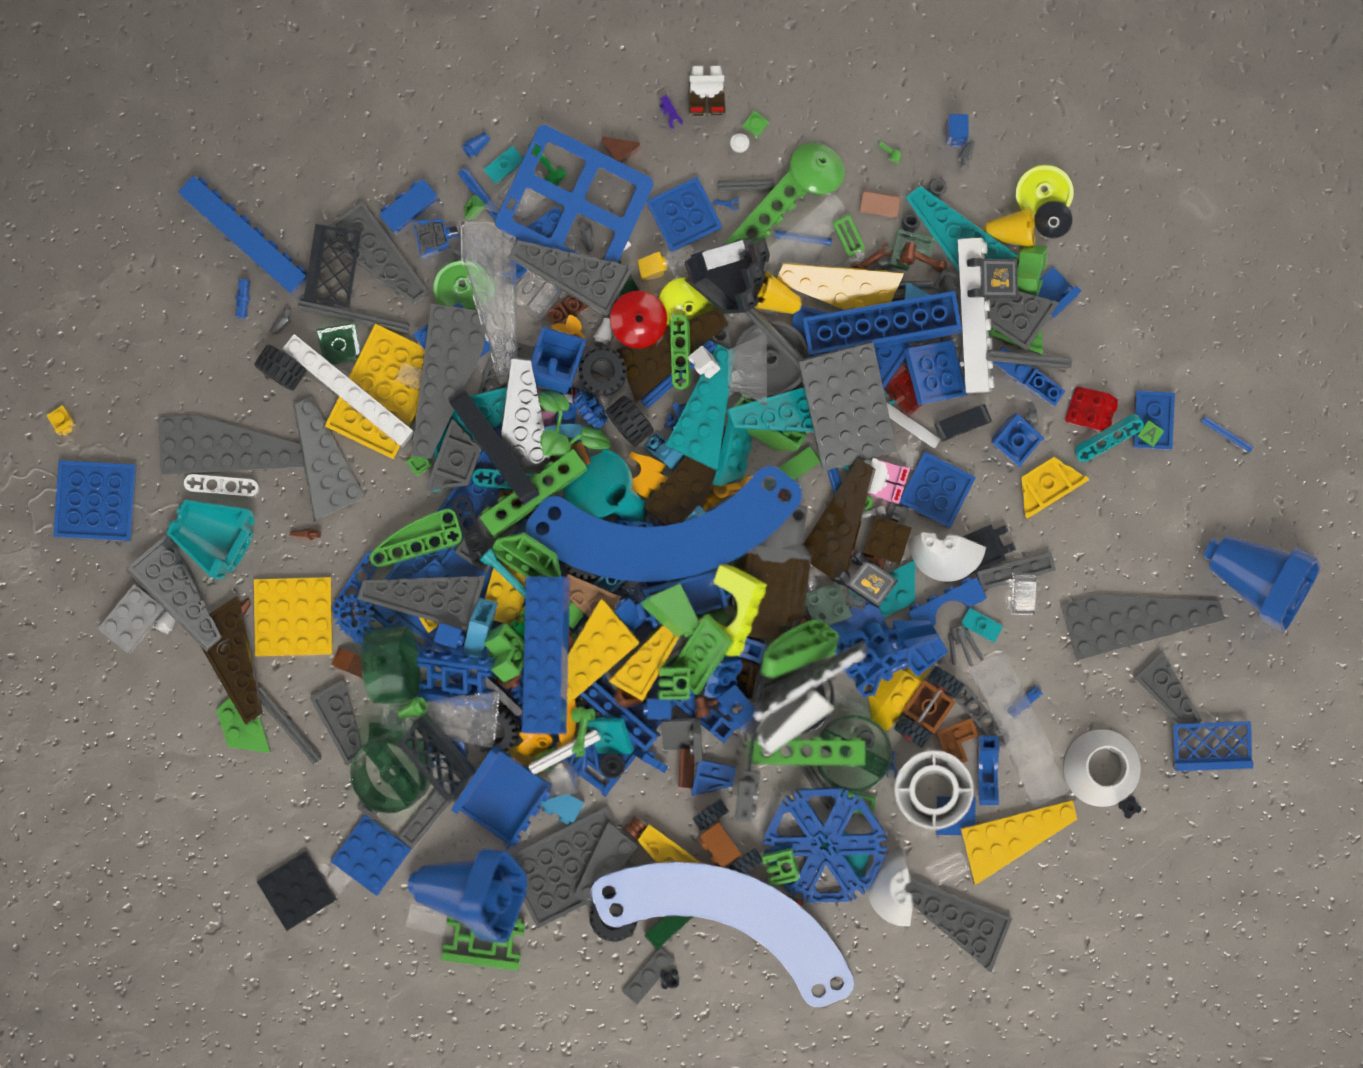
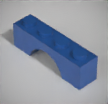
M969 577L961 581V586L955 588L953 585L943 590L945 594L938 597L935 594L926 599L928 603L922 606L918 603L910 607L911 611L907 615L910 620H930L932 625L935 626L936 613L942 604L949 601H957L970 608L987 599L978 579L972 580Z
M679 680L676 681V687L684 685ZM666 687L664 690H671V687ZM691 690L690 699H671L689 716L696 718L694 698L697 696ZM710 708L711 715L700 717L701 726L719 741L725 743L735 729L727 720Z

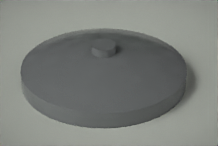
M768 321L804 359L810 357L805 339L794 327L780 321ZM756 324L749 327L739 337L734 348L735 357L733 365L739 381L749 391L760 396L772 397L793 391L802 383L800 369Z

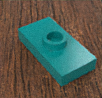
M512 145L488 165L484 172L497 185L521 165L523 157Z
M971 608L968 609L960 624L992 643H995L1003 628L1001 624Z

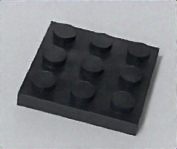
M307 851L257 881V884L286 931L337 900Z

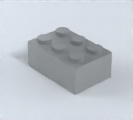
M134 584L100 625L98 630L125 652L132 654L154 627L155 621L165 612V609L153 597Z

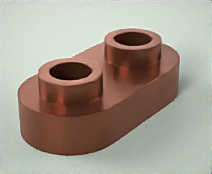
M620 688L615 693L614 699L619 706L628 708L644 703L649 696V692L642 701Z

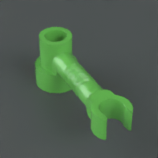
M574 707L572 710L573 722L580 723L577 740L572 747V753H576V757H583L585 754L584 740L588 721L595 719L594 709Z

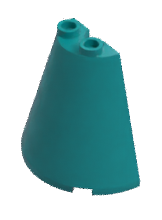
M184 500L183 504L177 509L178 518L169 523L166 534L211 578L215 580L225 578L227 572L232 573L249 548L254 533L251 531V525L255 524L253 513L243 508Z

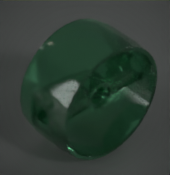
M408 626L377 627L367 630L364 634L361 648L362 674L368 697L374 704L405 703L412 701L418 695L420 667H418L419 661H417V656L419 653L413 632Z
M861 715L839 717L830 722L821 731L818 737H822V741H830V737H840L841 741H849L828 729L844 720H860L873 726L885 742L887 750L886 759L865 749V766H857L878 778L865 787L848 788V792L856 793L871 789L880 783L889 771L892 762L891 741L885 730L868 717ZM824 746L821 748L829 753L832 752L831 748L828 746ZM847 746L842 747L840 754L847 757L850 748ZM816 766L821 777L832 787H843L832 781L826 775L822 766Z
M390 731L375 736L359 749L352 761L350 770L352 787L358 798L366 806L377 812L397 813L406 810L419 801L431 785L418 768L419 784H417L388 746V744L398 747L397 742L406 732ZM406 740L404 743L409 749H412V741ZM417 742L418 750L424 751L423 743ZM419 755V760L425 764L424 755ZM367 756L379 770L381 780L389 784L401 800L388 798L373 786L366 770ZM430 756V764L433 765V760ZM389 769L394 771L395 776L390 773Z

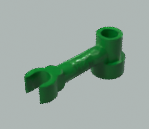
M535 144L532 154L537 157L540 148ZM542 153L539 161L550 172L544 179L558 186L559 182L567 174L561 167L556 169Z

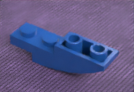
M1001 346L999 351L1011 352L1004 346ZM993 361V364L1004 371L1005 375L1052 406H1056L1065 393L1063 388L1029 365Z

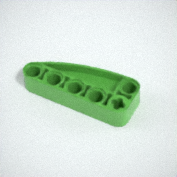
M444 509L420 518L398 530L371 553L370 560L372 564L378 568H383L459 545L463 540V535L455 512L451 509ZM450 513L453 515L454 519L451 523L443 521L445 514ZM450 533L459 534V537H456L457 541L453 542L452 539H449ZM434 537L440 539V545L437 547L430 545V540ZM414 543L422 545L420 552L415 553L412 551L411 547ZM396 548L403 550V555L400 558L393 556V551ZM379 553L384 554V561L379 564L376 563L375 556Z
M811 620L789 630L770 645L765 652L761 672L766 676L774 677L832 656L836 652L839 634L820 620Z

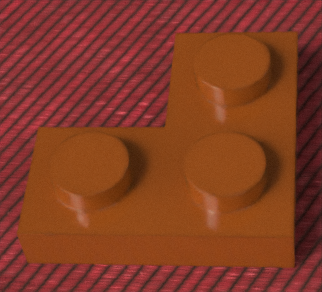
M972 718L935 732L943 752L953 755L962 763L967 762L968 759L961 743L979 736Z

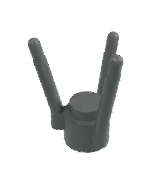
M964 625L949 630L951 635L948 638L953 665H956L954 641L956 644L961 643L970 667H973V663L965 644L967 640L981 661L984 660L969 631L965 630Z

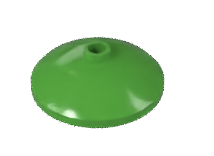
M820 143L803 144L794 151L790 158L789 166L793 179L801 188L810 193L819 195L832 193L839 188L844 180L845 168L841 158L833 149Z
M455 260L447 263L438 271L434 279L433 290L435 298L440 305L452 307L460 301L465 309L479 310L489 299L491 283L486 271L477 263L469 260ZM463 280L466 283L464 285L459 284V281Z

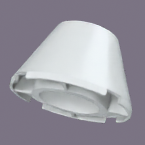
M1101 729L1081 735L1070 745L1065 755L1063 771L1069 789L1078 799L1090 805L1105 807L1118 804L1130 796L1138 784L1141 765L1135 747L1127 738L1117 732ZM1099 749H1107L1113 752L1121 764L1119 778L1108 787L1101 786L1093 781L1088 771L1090 757Z
M927 751L912 757L901 768L896 779L895 795L900 810L911 822L923 828L941 829L955 824L966 814L973 798V782L967 768L956 757L941 751ZM929 775H939L947 779L953 788L951 801L940 809H929L920 804L916 798L915 789L922 778Z

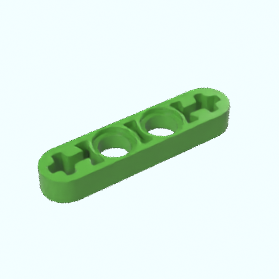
M678 314L672 317L670 323L672 383L677 389H686L691 384V362L687 358L690 356V323L685 315ZM679 318L681 321H684V325H681V331H685V334H676L675 332L680 331L679 325H676V321H679ZM678 337L685 339V345L682 348L676 345ZM679 356H683L686 360V364L683 367H679L676 363ZM686 369V373H682V378L686 379V383H683L681 386V383L677 382V379L681 378V373H677V370Z

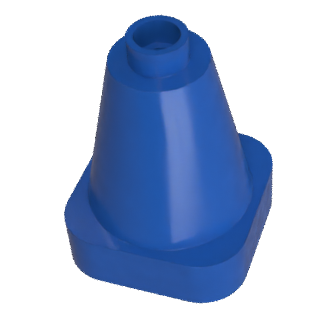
M1226 536L1222 541L1213 538L1204 553V558L1211 561L1209 570L1259 611V615L1264 623L1283 633L1294 620L1321 568L1317 557L1299 548H1295L1291 553L1231 536Z
M482 849L474 861L422 866L418 872L415 871L410 875L408 890L410 894L414 895L417 903L466 924L479 939L505 943L513 932L527 891V877L523 869L508 852Z

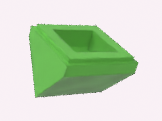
M475 194L464 205L465 218L467 220L476 219L487 207Z

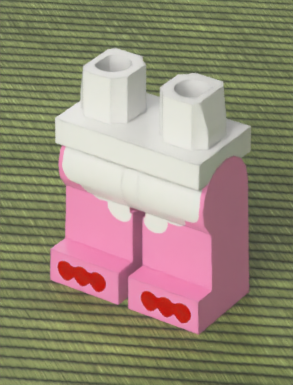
M874 458L863 460L876 469L868 495L889 503L899 504L910 468L893 465Z

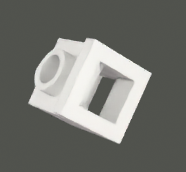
M703 346L687 357L694 364L696 371L708 378L721 369L713 355Z

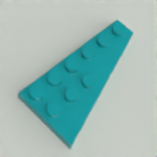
M717 344L712 355L721 369L710 378L704 374L701 375L666 443V447L718 471L735 352Z
M804 387L727 410L732 429L814 433Z

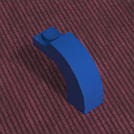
M979 736L977 755L979 805L999 806L998 736Z

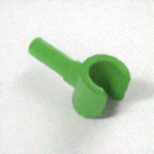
M880 142L878 145L891 154L889 160L899 163L901 153Z

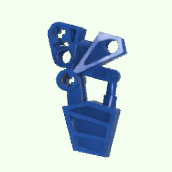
M930 620L892 621L893 628L883 631L879 623H870L865 628V634L861 631L839 634L835 654L857 645L854 644L856 639L864 638L862 642L867 647L864 659L844 669L849 678H853L856 688L863 697L875 695L881 678L889 681L893 678L892 673L907 667L918 677L948 653ZM895 643L898 649H895V647L891 646L890 644ZM868 684L872 685L871 690L867 692L863 691L864 686Z

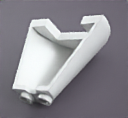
M920 533L909 539L910 553L916 566L928 577L943 582L957 581L967 577L980 565L986 547L959 536L947 535L944 540H938L936 534Z
M810 689L805 695L797 697L764 717L756 730L757 743L772 754L829 714L834 707Z
M902 849L893 850L886 854L867 893L871 906L881 918L895 925L910 926L912 900L911 894L906 893L904 889L905 885L910 881Z

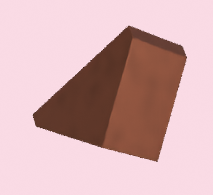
M602 137V145L611 157L620 163L640 150V142Z
M338 648L331 665L367 680L374 662Z

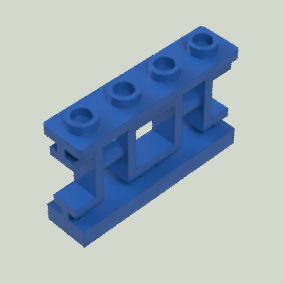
M425 649L417 656V661H419L418 667L427 668V680L423 679L419 683L418 698H423L425 701L490 710L497 702V696L494 695L495 690L486 688L485 676L490 677L494 673L491 668L495 660L488 659L487 657H472L468 654H452V652L448 651L437 652L433 649ZM435 664L442 665L441 672L435 671ZM471 669L478 670L477 677L471 676ZM450 671L463 673V685L450 683ZM436 679L442 680V687L435 686ZM471 684L478 685V692L471 691Z

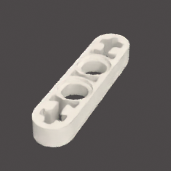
M191 474L184 480L185 488L195 493L254 497L259 493V485L252 479ZM192 478H195L196 482L202 483L203 478L204 490H200L202 487L201 485H195L194 488H191V485H189L188 482L192 481ZM216 480L217 488L209 490L207 488L208 481ZM230 481L235 482L237 486L233 492H229L226 489V484ZM240 482H243L242 486H249V483H252L255 490L249 493L248 490L241 489L242 493H239Z

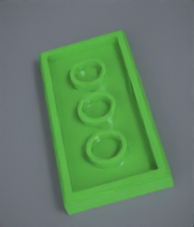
M708 614L703 617L671 667L688 666L690 668V690L697 695L701 692L734 641Z

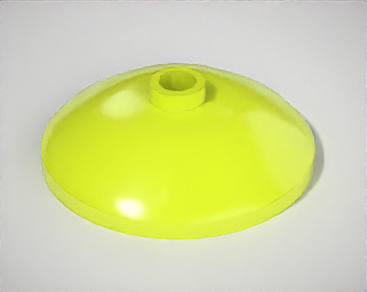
M1044 164L1032 167L1021 176L1017 183V202L1022 210H1033L1034 217L1037 209L1049 201H1059L1069 207L1073 199L1071 179L1062 169L1053 165ZM1042 186L1048 187L1046 190H1041Z
M679 277L670 281L663 287L658 296L667 313V328H670L671 319L675 315H685L690 320L713 310V304L685 281L688 277ZM691 305V309L686 311V306ZM679 318V321H676V325L683 323L684 321H681V319Z

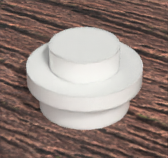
M735 134L731 138L730 146L735 152L742 153L748 149L749 139L744 134Z

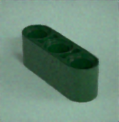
M665 916L644 937L658 950L694 916Z

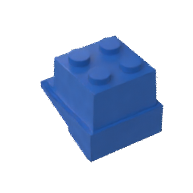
M542 327L531 359L536 386L567 394L584 354L587 339Z

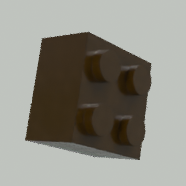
M875 516L863 554L880 558L899 566L912 527Z

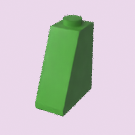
M681 584L641 602L642 606L676 637L684 634L686 638L692 635L695 631L694 629L699 625V621Z

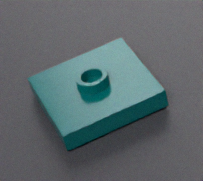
M595 718L593 721H588L590 732L596 730L600 736V740L594 743L598 754H631L634 749L623 718Z

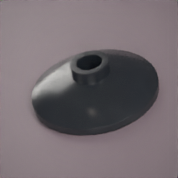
M1049 201L1042 204L1037 209L1034 217L1036 229L1047 238L1064 236L1070 230L1073 221L1070 209L1059 201ZM1054 218L1057 220V223L1051 224L1050 220Z

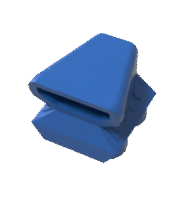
M727 654L724 656L705 684L704 696L711 698L720 697L734 685L737 686L736 676L742 669L740 656H729Z

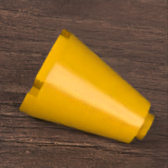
M1025 209L988 221L986 226H983L985 232L1001 243L1028 247L1035 246V223L1033 210Z
M764 271L766 274L763 286L759 287L757 295L759 302L754 308L788 314L798 312L802 304L800 297L772 274Z

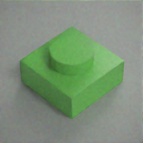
M754 110L743 124V127L758 138L768 126L769 121Z

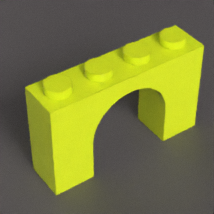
M720 565L713 583L734 595L738 604V614L735 621L729 627L717 621L715 622L734 641L726 654L738 656L745 647V640L751 631V624L758 613V606L765 594L767 584L731 565Z

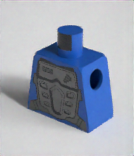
M443 219L412 221L421 259L449 249L448 239L459 237L457 226L446 228Z

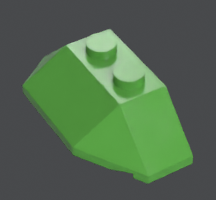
M742 395L734 407L762 400L765 397ZM746 429L750 435L775 451L798 450L807 437L805 432Z
M526 533L498 538L492 547V550L496 553L495 556L525 577H561L557 554Z

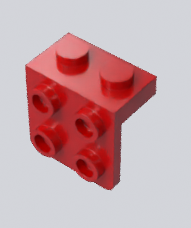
M1078 386L1075 388L1065 421L1069 424L1090 428L1100 433L1112 426V418L1118 408V399L1110 393Z

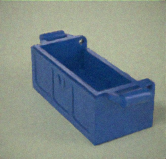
M718 569L640 589L643 597L641 602L649 597L681 584L695 615L728 607L726 599L732 593L728 591L729 595H725L724 589L713 583ZM641 602L636 604L639 620H649L650 626L653 628L657 627V625H662L647 610L648 617L646 616Z

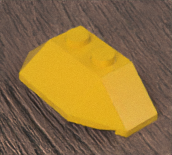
M907 667L892 673L893 678L889 681L881 678L875 695L868 696L872 721L888 731L917 691L931 667L918 677Z

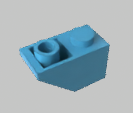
M655 433L643 447L667 468L674 471L685 458V455L666 447L667 440Z
M567 793L547 799L546 802L542 801L539 805L543 806L542 811L549 815H552L554 812L559 815L558 820L569 824V822H575L584 802Z

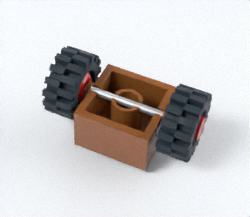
M935 666L927 678L937 688L923 680L902 711V714L905 716L902 715L894 726L897 732L921 748L931 734L936 732L956 703V701L943 692L957 698L965 686L957 678L938 666Z
M720 798L692 818L700 831L714 822L713 827L700 835L701 840L699 843L705 851L709 849L712 853L710 859L715 866L720 865L724 867L735 858H739L728 866L727 869L748 874L762 863L763 859L756 848L744 856L740 854L719 823L718 819L729 812Z

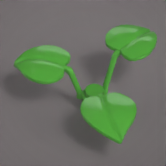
M540 391L538 397L540 405L549 412H558L559 414L556 431L544 430L540 436L544 457L549 455L559 457L561 454L568 453L571 445L578 439H581L583 445L592 449H608L611 447L607 436L600 429L593 426L583 427L581 434H578L569 442L565 435L559 434L562 411L569 409L568 400L557 391Z

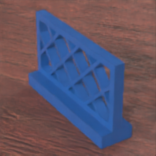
M1251 721L1173 724V769L1175 771L1253 769ZM1221 726L1229 730L1223 739L1214 733ZM1238 726H1246V734L1242 738H1239L1234 733ZM1200 727H1205L1210 731L1203 740L1195 734ZM1178 728H1187L1191 732L1184 741L1178 737ZM1212 734L1220 741L1213 749L1205 743ZM1231 734L1239 740L1232 749L1224 742ZM1193 735L1200 741V744L1194 750L1186 744ZM1222 743L1230 750L1224 757H1220L1215 753ZM1241 743L1247 747V756H1239L1234 752ZM1203 744L1211 751L1206 757H1200L1195 753ZM1185 745L1191 753L1186 758H1179L1178 751Z

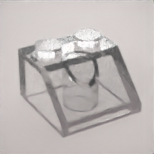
M528 271L506 297L526 313L540 321L554 302L558 300L563 291Z

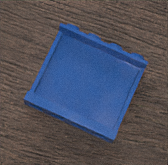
M495 745L451 811L456 814L460 811L507 843L508 845L505 849L508 850L511 845H517L521 839V836H519L522 830L525 832L532 823L529 821L531 816L536 817L541 810L539 804L542 801L546 802L551 795L549 790L552 784L538 774H533L528 767Z

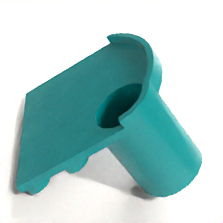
M603 449L602 453L591 457V463L586 465L587 471L563 488L565 498L569 503L596 518L602 519L613 513L619 520L643 522L647 516L648 511L644 509L646 506L645 501L632 489V473L629 466L619 455L610 450Z

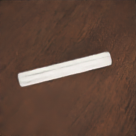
M596 730L585 735V747L600 740ZM576 740L530 763L529 768L531 772L536 774L574 754L572 753V747Z

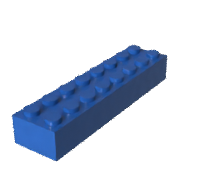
M955 291L803 318L810 357L869 341L873 342L874 348L962 333Z
M526 577L522 733L566 734L569 578Z

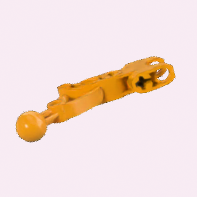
M631 452L629 458L637 462L641 467L640 474L632 479V489L639 496L649 499L652 491L657 492L668 479V477L661 474L665 465L651 457ZM754 475L746 476L742 479L741 483L725 484L722 486L713 485V478L709 489L712 492L707 496L703 510L706 511L710 506L714 507L721 499L735 495Z

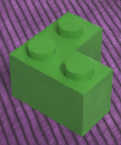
M504 623L489 632L484 645L497 656L491 670L503 682H506L519 675L524 666L525 641Z

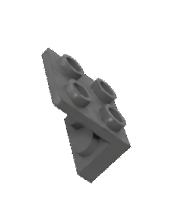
M701 718L663 719V749H690V754H694L695 762H702Z

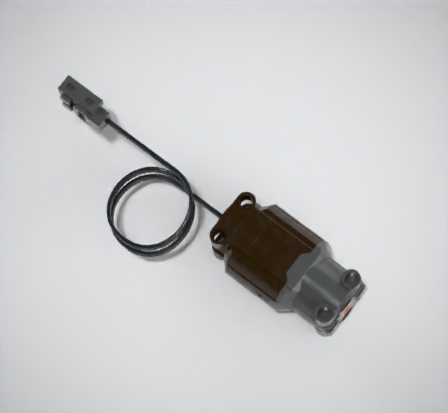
M799 505L788 519L767 539L734 560L733 567L767 584L765 594L758 606V613L751 624V631L747 635L761 638L762 643H765V639L773 640L782 636L779 633V629L782 626H788L789 630L793 629V621L805 613L811 555L806 547L803 546L807 506ZM732 594L729 605L738 614V604ZM763 658L758 667L755 710L760 699L762 684L767 677L764 674L761 675ZM813 662V663H810V664H807V665L812 666V665H814V664H816V663ZM828 678L827 681L830 687L829 704L834 707L835 690L831 679ZM832 711L800 734L813 732L823 726L831 716ZM755 716L748 770L744 769V777L739 778L735 820L751 822V817L755 818L756 804H753V802H757L760 771L751 770L757 725Z

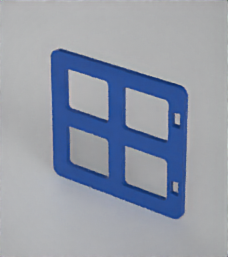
M541 125L535 132L495 218V226L499 230L524 242L577 253L565 247L564 241L576 215L581 214L614 231V237L603 260L618 263L653 188V180L547 125ZM547 143H552L585 161V165L572 192H568L534 174V170ZM535 144L541 147L537 157L531 155ZM598 168L635 186L633 196L621 218L585 199ZM527 188L564 207L550 238L513 220V215ZM510 198L516 200L512 210L506 208Z

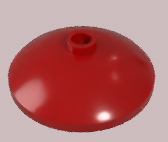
M628 292L621 296L612 307L610 313L611 330L615 337L628 347H649L656 343L666 330L667 313L665 307L656 296L649 292ZM638 315L643 318V321L640 323L635 320Z

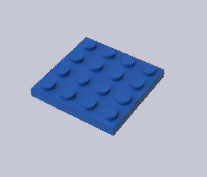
M59 460L53 537L131 541L136 465Z

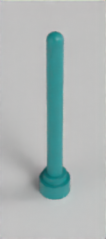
M489 548L480 557V560L485 565H491L526 598V588L496 560V553Z

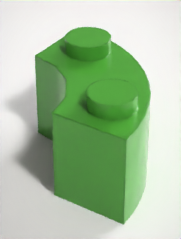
M1024 246L1022 250H1019L1017 258L1019 262L1017 270L1018 291L1038 296L1043 280H1040L1042 269L1046 270L1048 246Z

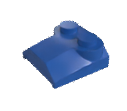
M1015 413L998 429L991 443L1018 467H1021L1022 463L1045 438L1019 414Z

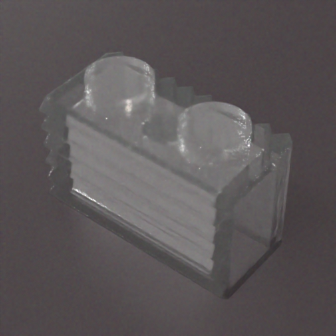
M1013 572L1012 579H1008V590H1011V597H1007V608H1010L1011 614L1035 615L1037 581L1035 573Z

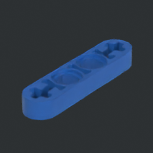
M373 551L365 554L333 603L332 611L334 614H337L334 610V607L338 605L337 602H344L341 599L342 596L350 598L346 594L349 587L356 588L357 594L355 598H357L363 582L357 579V573L365 571L367 572L366 580H371L378 567L373 564L369 567L373 569L371 573L368 569L362 567L363 564L366 566L369 564L368 557L371 556ZM379 554L376 555L378 564L381 563V556ZM356 602L351 604V608H353ZM344 613L342 617L347 616L348 613Z

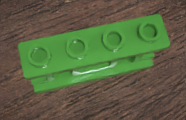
M447 916L446 925L456 927L453 945H443L441 960L519 971L521 955L512 954L514 935L524 936L525 924L521 923V919H517L514 926L519 927L518 931L513 930L510 938L505 943L493 942L492 951L473 948L475 934L472 930L471 934L460 933L461 923L453 922L454 919ZM458 941L469 942L468 952L476 953V955L449 953V949L457 950ZM497 946L508 947L507 957L514 958V961L487 958V956H495Z

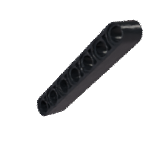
M463 390L450 399L449 403L520 502L526 505L539 496L540 493L468 393Z

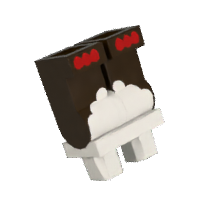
M693 66L692 76H690L689 117L706 116V97H708V116L726 115L724 75H722L721 66H711V76H703V66Z

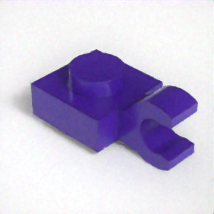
M665 95L660 98L661 104L659 108L663 115H668L669 128L672 131L674 130L672 125L674 121H678L682 126L683 120L677 115L668 96Z

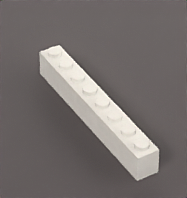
M982 238L958 239L966 393L992 392V388L995 385L994 376H991L993 361L986 360V352L992 349V338H989L991 319H988L990 300H987V297L969 298L967 296L968 290L981 289L980 267H968L967 260L971 258L985 259L987 243Z
M295 334L282 348L285 353L300 363L307 371L402 448L414 435L412 429Z

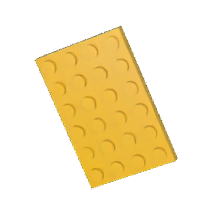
M375 324L349 379L410 428L417 412L424 351L419 344ZM341 397L338 398L325 427L394 460L401 446Z

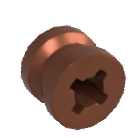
M635 815L632 817V821L624 826L636 839L647 828Z

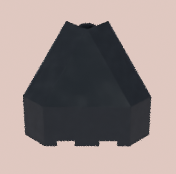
M765 237L745 238L690 255L691 258L684 261L689 276L685 281L724 314L746 313L758 305L759 297L757 295L759 287L763 286L766 274L763 270L765 262H769L770 253Z

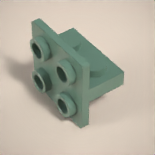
M834 583L807 593L806 606L810 620H820L830 626L852 617L839 584Z

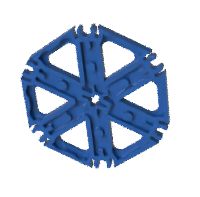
M844 787L799 788L798 791H794L795 800H792L788 795L785 797V800L783 798L764 838L770 839H765L763 844L771 846V849L764 850V854L793 848L795 856H808L800 872V879L783 883L789 894L791 889L795 888L792 893L793 897H795L797 892H802V901H805L808 895L810 896L807 903L851 902L852 899L855 900L857 898L854 891L858 890L862 895L865 894V889L868 891L887 854V852L883 851H887L888 846L880 844V841L887 840L886 832L862 796L858 802H856L858 793L853 798L847 796L848 788L844 791L843 795H841V791ZM812 796H833L836 800L825 825L809 803V799ZM855 810L862 811L872 826L870 833L842 834ZM791 812L806 835H779L777 827L783 815ZM822 841L830 843L828 846L829 850L825 847L821 848ZM872 854L874 862L867 875L861 877L856 873L845 855ZM777 861L769 862V865L777 864ZM825 866L829 868L841 886L842 890L840 892L820 893L816 890L815 886Z

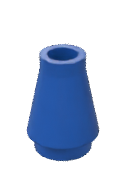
M483 132L464 141L462 149L469 158L476 157L491 140Z

